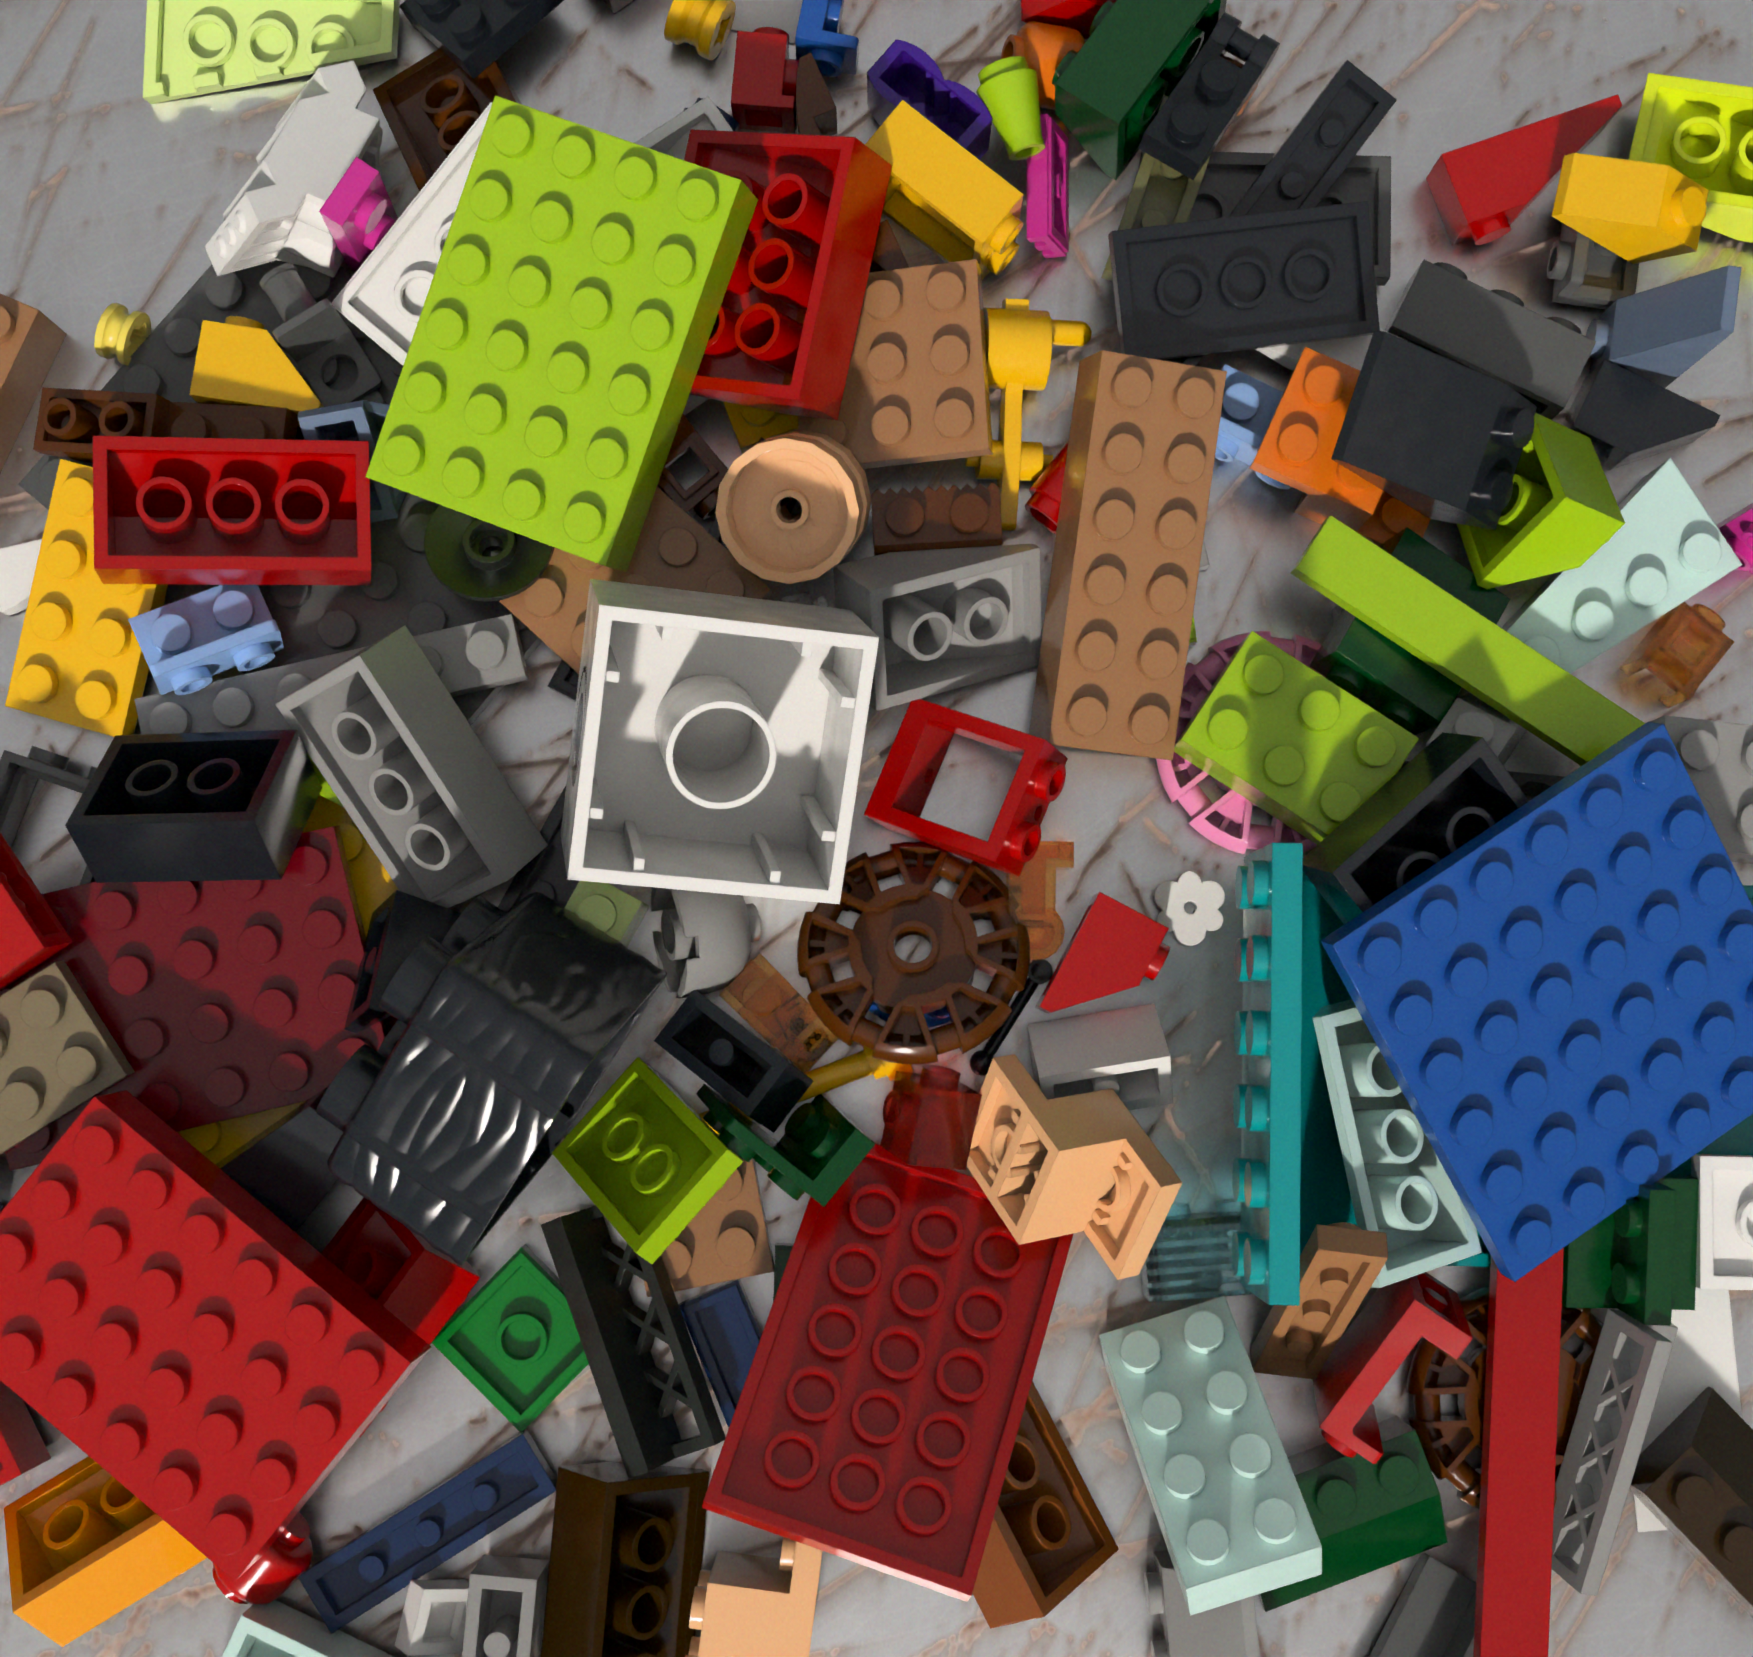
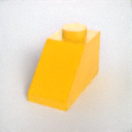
M1572 153L1564 155L1552 217L1628 262L1636 264L1697 251L1702 222L1706 215V202L1709 190L1670 165Z
M228 316L225 319V323L202 321L189 393L197 403L288 408L296 414L300 411L324 407L268 330L264 329L265 326L262 323L240 316Z

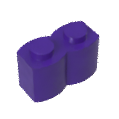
M895 40L867 71V104L871 114L880 126L903 100L979 160L989 150L992 117L984 102L967 87L954 81L945 80L935 61L919 47L906 41Z

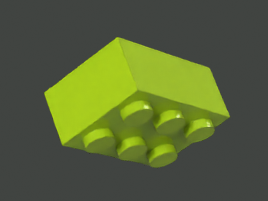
M1251 631L1239 644L1175 742L1174 752L1318 845L1398 773L1419 738L1257 633Z

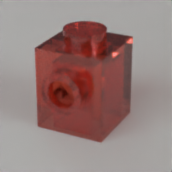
M923 1065L921 1074L896 1071L892 1091L886 1096L883 1105V1121L885 1125L880 1146L907 1165L966 1170L982 1094L959 1081L961 1074L950 1068L937 1065Z

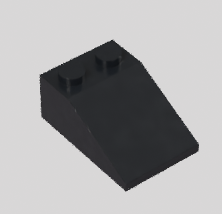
M1374 331L1331 459L1429 519L1496 530L1502 510L1510 502L1513 493V477L1522 450L1529 443L1533 434L1534 415L1537 406L1500 381L1390 333Z

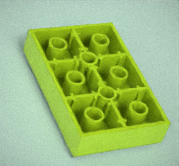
M495 95L365 477L600 565L627 572L758 199L740 179Z

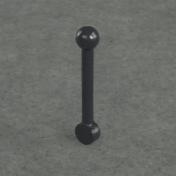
M1036 959L1029 964L1028 979L1026 980L1023 991L1018 993L1010 1006L1012 1013L991 1036L984 1049L975 1052L970 1058V1067L975 1074L980 1076L987 1074L994 1055L1038 985L1044 984L1051 979L1053 968L1047 960Z

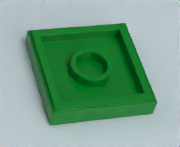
M526 1245L522 1246L453 1316L432 1341V1344L520 1433L589 1364L560 1279Z

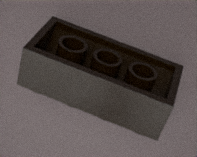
M1708 1386L1640 1454L1630 1490L1753 1618V1429L1713 1388Z
M610 1461L558 1467L541 1657H685L688 1655L691 1637L696 1634V1629L689 1628L694 1588L698 1586L702 1564L706 1509H703L702 1505L708 1489L709 1471L695 1468L659 1466L647 1473L628 1478L623 1462Z

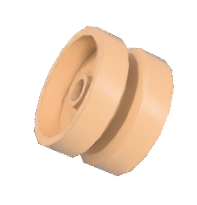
M799 429L773 435L756 444L733 461L719 484L715 514L722 541L738 564L762 579L793 584L817 579L840 563L853 550L868 524L871 495L866 473L850 449L826 434ZM789 497L797 499L802 506V512L796 516L792 515L786 508V505L792 500Z

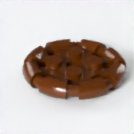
M901 842L890 844L889 851L870 857L864 852L846 863L840 904L818 902L813 912L809 911L804 915L797 943V964L800 977L807 978L811 990L807 1000L822 1023L837 1038L848 1046L856 1042L873 1050L872 1057L875 1059L898 1064H928L938 1062L937 1055L958 1048L964 1054L980 1045L1002 1026L1012 1013V1009L1008 1005L1016 991H1023L1030 964V940L1027 926L1019 924L1015 909L1019 904L1005 883L989 867L975 861L970 863L936 846L924 842ZM894 875L899 876L903 885L880 891L877 881ZM941 878L959 885L952 900L932 891ZM842 910H851L860 914L853 930L836 922ZM979 919L991 920L994 932L977 936L973 921ZM909 935L922 936L932 946L928 957L917 963L903 961L896 955L894 950L897 943ZM850 961L853 977L835 982L831 970L838 964ZM976 969L992 977L986 992L971 986ZM873 1002L876 1003L881 1011L890 1014L885 1026L865 1018ZM946 1006L951 1023L929 1030L924 1014Z
M1489 1286L1460 1298L1472 1337L1482 1347L1472 1350L1467 1356L1466 1362H1464L1460 1357L1457 1360L1422 1337L1411 1362L1406 1390L1407 1393L1413 1394L1415 1416L1408 1418L1409 1423L1416 1430L1431 1472L1438 1480L1446 1478L1458 1489L1457 1498L1480 1510L1481 1468L1474 1469L1464 1459L1475 1446L1482 1450ZM1562 1305L1554 1508L1557 1500L1556 1481L1604 1324L1591 1313L1592 1308H1566ZM1574 1332L1585 1341L1583 1345L1584 1350L1576 1359L1562 1348ZM1458 1394L1460 1416L1441 1415L1440 1395Z

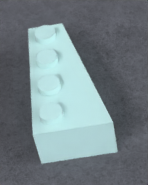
M1671 458L1644 476L1629 492L1630 494L1618 505L1625 524L1611 539L1602 545L1581 567L1552 574L1544 585L1505 623L1502 629L1571 674L1743 565Z

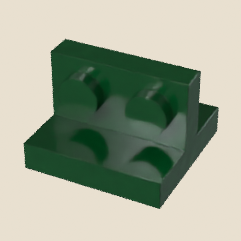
M1667 1174L1653 1185H1639V1194L1636 1197L1626 1200L1625 1205L1565 1246L1562 1305L1566 1308L1619 1309L1644 1325H1671L1672 1310H1695L1699 1179L1685 1174Z

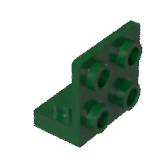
M703 1084L696 1093L709 1109L703 1119L720 1134L718 1138L745 1161L750 1162L753 1158L761 1167L769 1172L767 1176L778 1187L797 1201L806 1192L822 1206H825L875 1145L862 1130L822 1094L816 1096L811 1103H805L794 1111L786 1123L784 1136L777 1142L706 1084Z

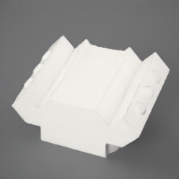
M354 60L318 68L274 127L276 131L256 157L259 166L223 213L225 220L205 245L206 252L217 276L276 260L306 266L333 278L336 275L344 258L319 211L356 157L378 170L382 178V167L379 166V150L383 130L380 127L379 118L357 108L365 95L366 87Z

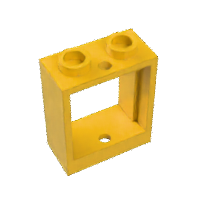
M902 100L865 144L892 165L882 212L946 263L977 259L981 266L982 281L990 271L998 276L1009 265L1020 247L1015 241L1024 224L1019 219L1024 194Z

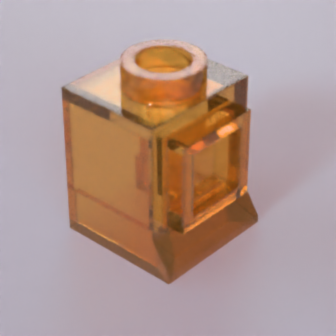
M1683 602L1659 618L1619 669L1628 676L1645 668L1669 687L1660 697L1659 701L1667 708H1670L1694 696L1699 685L1733 645L1734 641L1722 632L1726 624L1715 611L1702 604H1694L1691 607L1686 602ZM1679 635L1701 652L1693 663L1671 647Z

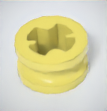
M119 303L110 304L101 315L97 324L94 340L96 353L106 359H112L117 355L118 361L122 365L128 366L131 355L151 334L150 317L141 311H133L129 315L128 308Z

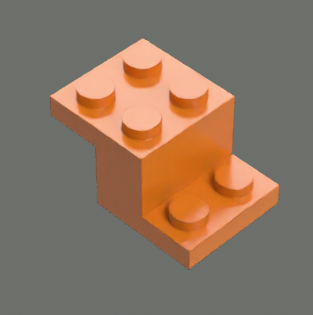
M1304 347L1250 465V469L1302 491L1303 493L1294 513L1321 525L1326 518L1332 515L1377 546L1406 527L1423 538L1431 519L1331 459L1360 370L1308 347Z

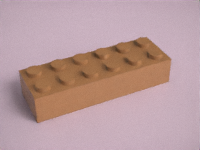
M1105 350L1079 361L1029 729L1030 735L1045 739L1051 745L1173 761L1227 371Z

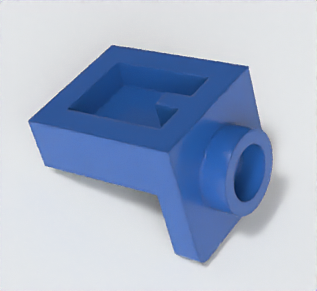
M803 0L795 36L796 60L812 53L822 76L836 77L841 75V73L855 75L858 66L859 39L839 33L844 0Z

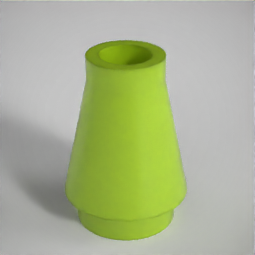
M1022 56L1003 58L984 67L978 73L980 86L976 94L988 108L992 117V123L1006 147L1009 159L1016 161L1037 155L1045 149V143L1041 130L1036 70L1030 69L1026 58Z

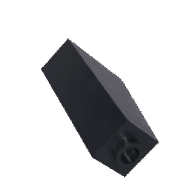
M328 1087L215 1164L295 1232H297L338 1180L328 1169L327 1160L343 1131L316 1114L317 1107Z

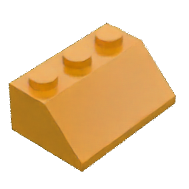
M89 1456L4 1507L13 1613L61 1647L207 1558Z

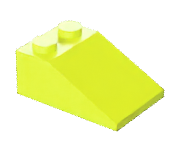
M1648 73L1628 160L1670 165L1709 190L1706 202V215L1702 222V227L1738 241L1753 243V87Z

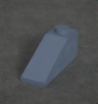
M1724 266L1617 299L1598 319H1593L1588 327L1586 337L1596 341L1589 356L1591 358L1590 373L1600 363L1607 360L1666 388L1734 332L1742 267Z

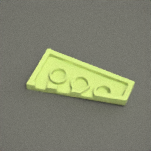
M147 0L143 99L150 104L311 75L318 68L354 60L356 66L397 59L400 0Z

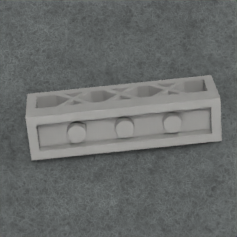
M1614 1309L1607 1310L1556 1481L1557 1500L1553 1519L1552 1570L1580 1594L1597 1596L1678 1330V1327L1672 1323L1671 1325H1644L1623 1311Z

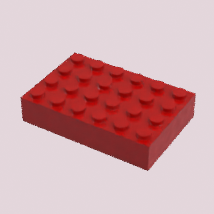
M127 1090L94 1096L0 1212V1380L234 1581L266 1553L431 1349V1346Z

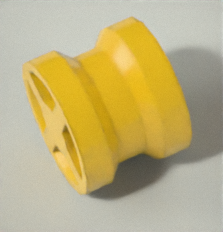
M673 0L665 23V40L676 45L687 42L696 47L698 55L713 61L722 50L732 28L736 11L735 2L732 0Z

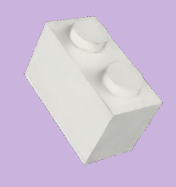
M1154 1003L1027 1024L1034 1080L1047 1100L1113 1088L1128 1110L1173 1103L1171 1058Z

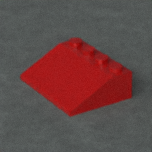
M690 129L684 160L742 180L758 199L690 395L781 414L838 420L892 165L856 137Z

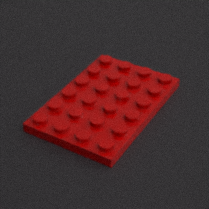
M875 1144L825 1206H822L810 1196L703 1500L702 1508L967 1602L973 1593L1073 1234L1018 1245L974 1177Z

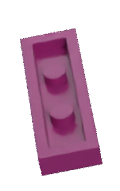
M358 157L353 160L319 211L348 268L355 273L398 220L379 171Z

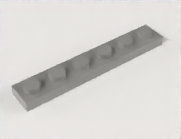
M512 614L413 636L452 697L529 680L517 621ZM366 647L212 681L205 688L186 695H176L172 691L164 695L158 693L136 698L135 704L141 735L292 730L275 703Z

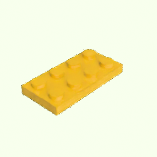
M64 459L59 461L5 706L113 737L115 735H134L138 719L135 699L143 697L149 667L128 619L162 607L168 584H103L94 569L92 466Z

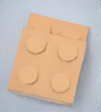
M1015 1054L994 1057L992 1059L957 1149L958 1154L1018 1245L1084 1231L1117 1280L1139 1275L1183 1183L1113 1088L1047 1100L1037 1082L1032 1079Z
M783 1537L780 1559L718 1550L712 1570L701 1569L698 1586L694 1588L689 1628L701 1630V1636L691 1637L689 1653L685 1657H809L823 1551Z

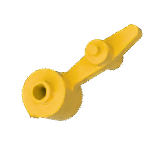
M1006 298L1002 301V308H984L989 388L1001 389L998 440H992L993 455L965 458V466L975 467L976 479L997 480V486L1000 491L1002 531H1015L1019 481H1036L1041 475L1042 470H1045L1053 460V455L1043 454L1041 442L1021 441L1023 390L1043 391L1045 389L1050 371L1052 345L1084 346L1090 341L1092 331L1086 322L1051 319L1048 311L1029 310V300Z

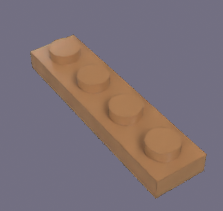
M1344 1222L1316 1225L1300 1255V1306L1273 1305L1251 1347V1364L1255 1373L1314 1380L1317 1378L1388 1259L1387 1234L1385 1232L1362 1230L1355 1224Z

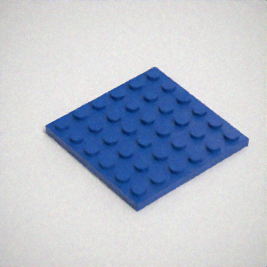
M1645 723L1320 940L1502 1275L1514 1282L1625 1205L1626 1200L1636 1197L1639 1194V1185H1653L1753 1114V905L1663 723Z

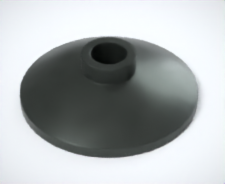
M439 505L431 515L424 535L425 556L436 579L456 595L475 601L503 600L531 587L546 570L554 548ZM489 546H500L503 548V551L496 556H481L483 551Z

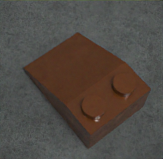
M440 49L373 89L419 192L490 102L493 103L495 95L522 104L497 60L473 79Z

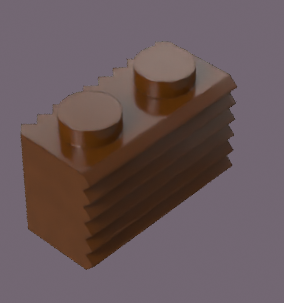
M993 482L987 488L979 483L974 489L966 484L961 490L955 484L949 490L940 485L936 491L928 485L923 492L915 486L910 493L903 487L898 493L889 488L885 494L876 489L871 495L874 556L898 551L1003 545L999 487Z

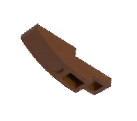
M43 387L33 450L42 454L93 463V436L296 440L298 414L288 408L171 402L153 393Z

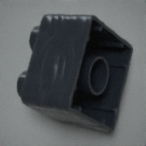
M534 892L528 894L507 912H504L482 896H477L461 913L441 944L428 936L405 959L388 984L379 1003L380 1008L398 1019L382 1042L378 1051L367 1044L361 1046L342 1067L323 1095L316 1114L343 1131L327 1160L328 1169L337 1179L353 1187L357 1193L370 1200L378 1209L389 1214L407 1229L425 1239L434 1249L449 1256L454 1262L462 1266L548 1162L552 1152L564 1138L664 981L667 972L656 967L642 955L626 948L618 940L610 937L590 922L580 919L575 913L562 908L555 900L543 893Z

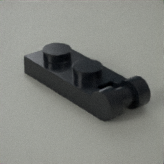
M1226 12L1221 16L1209 39L1144 132L1138 148L1192 180L1195 179L1255 89L1280 46L1279 42L1265 34L1258 39L1240 28L1242 21ZM1226 52L1244 61L1243 67L1240 68L1224 59L1223 57Z

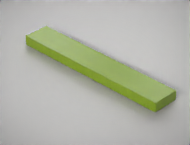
M1332 515L1324 520L1290 573L1580 766L1645 724Z

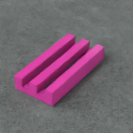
M1041 114V130L1045 149L1037 155L1027 158V240L1030 243L1035 242V248L1038 251H1042V255L1046 259L1065 257L1067 252H1069L1068 137L1048 114Z

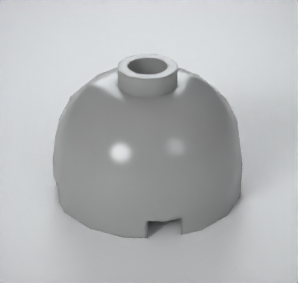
M652 887L651 912L663 910L661 916L662 933L659 931L653 932L654 946L659 968L667 972L664 982L669 992H678L676 998L679 999L687 998L694 990L705 995L724 989L736 980L750 959L751 942L759 941L761 924L756 906L753 903L746 904L743 895Z

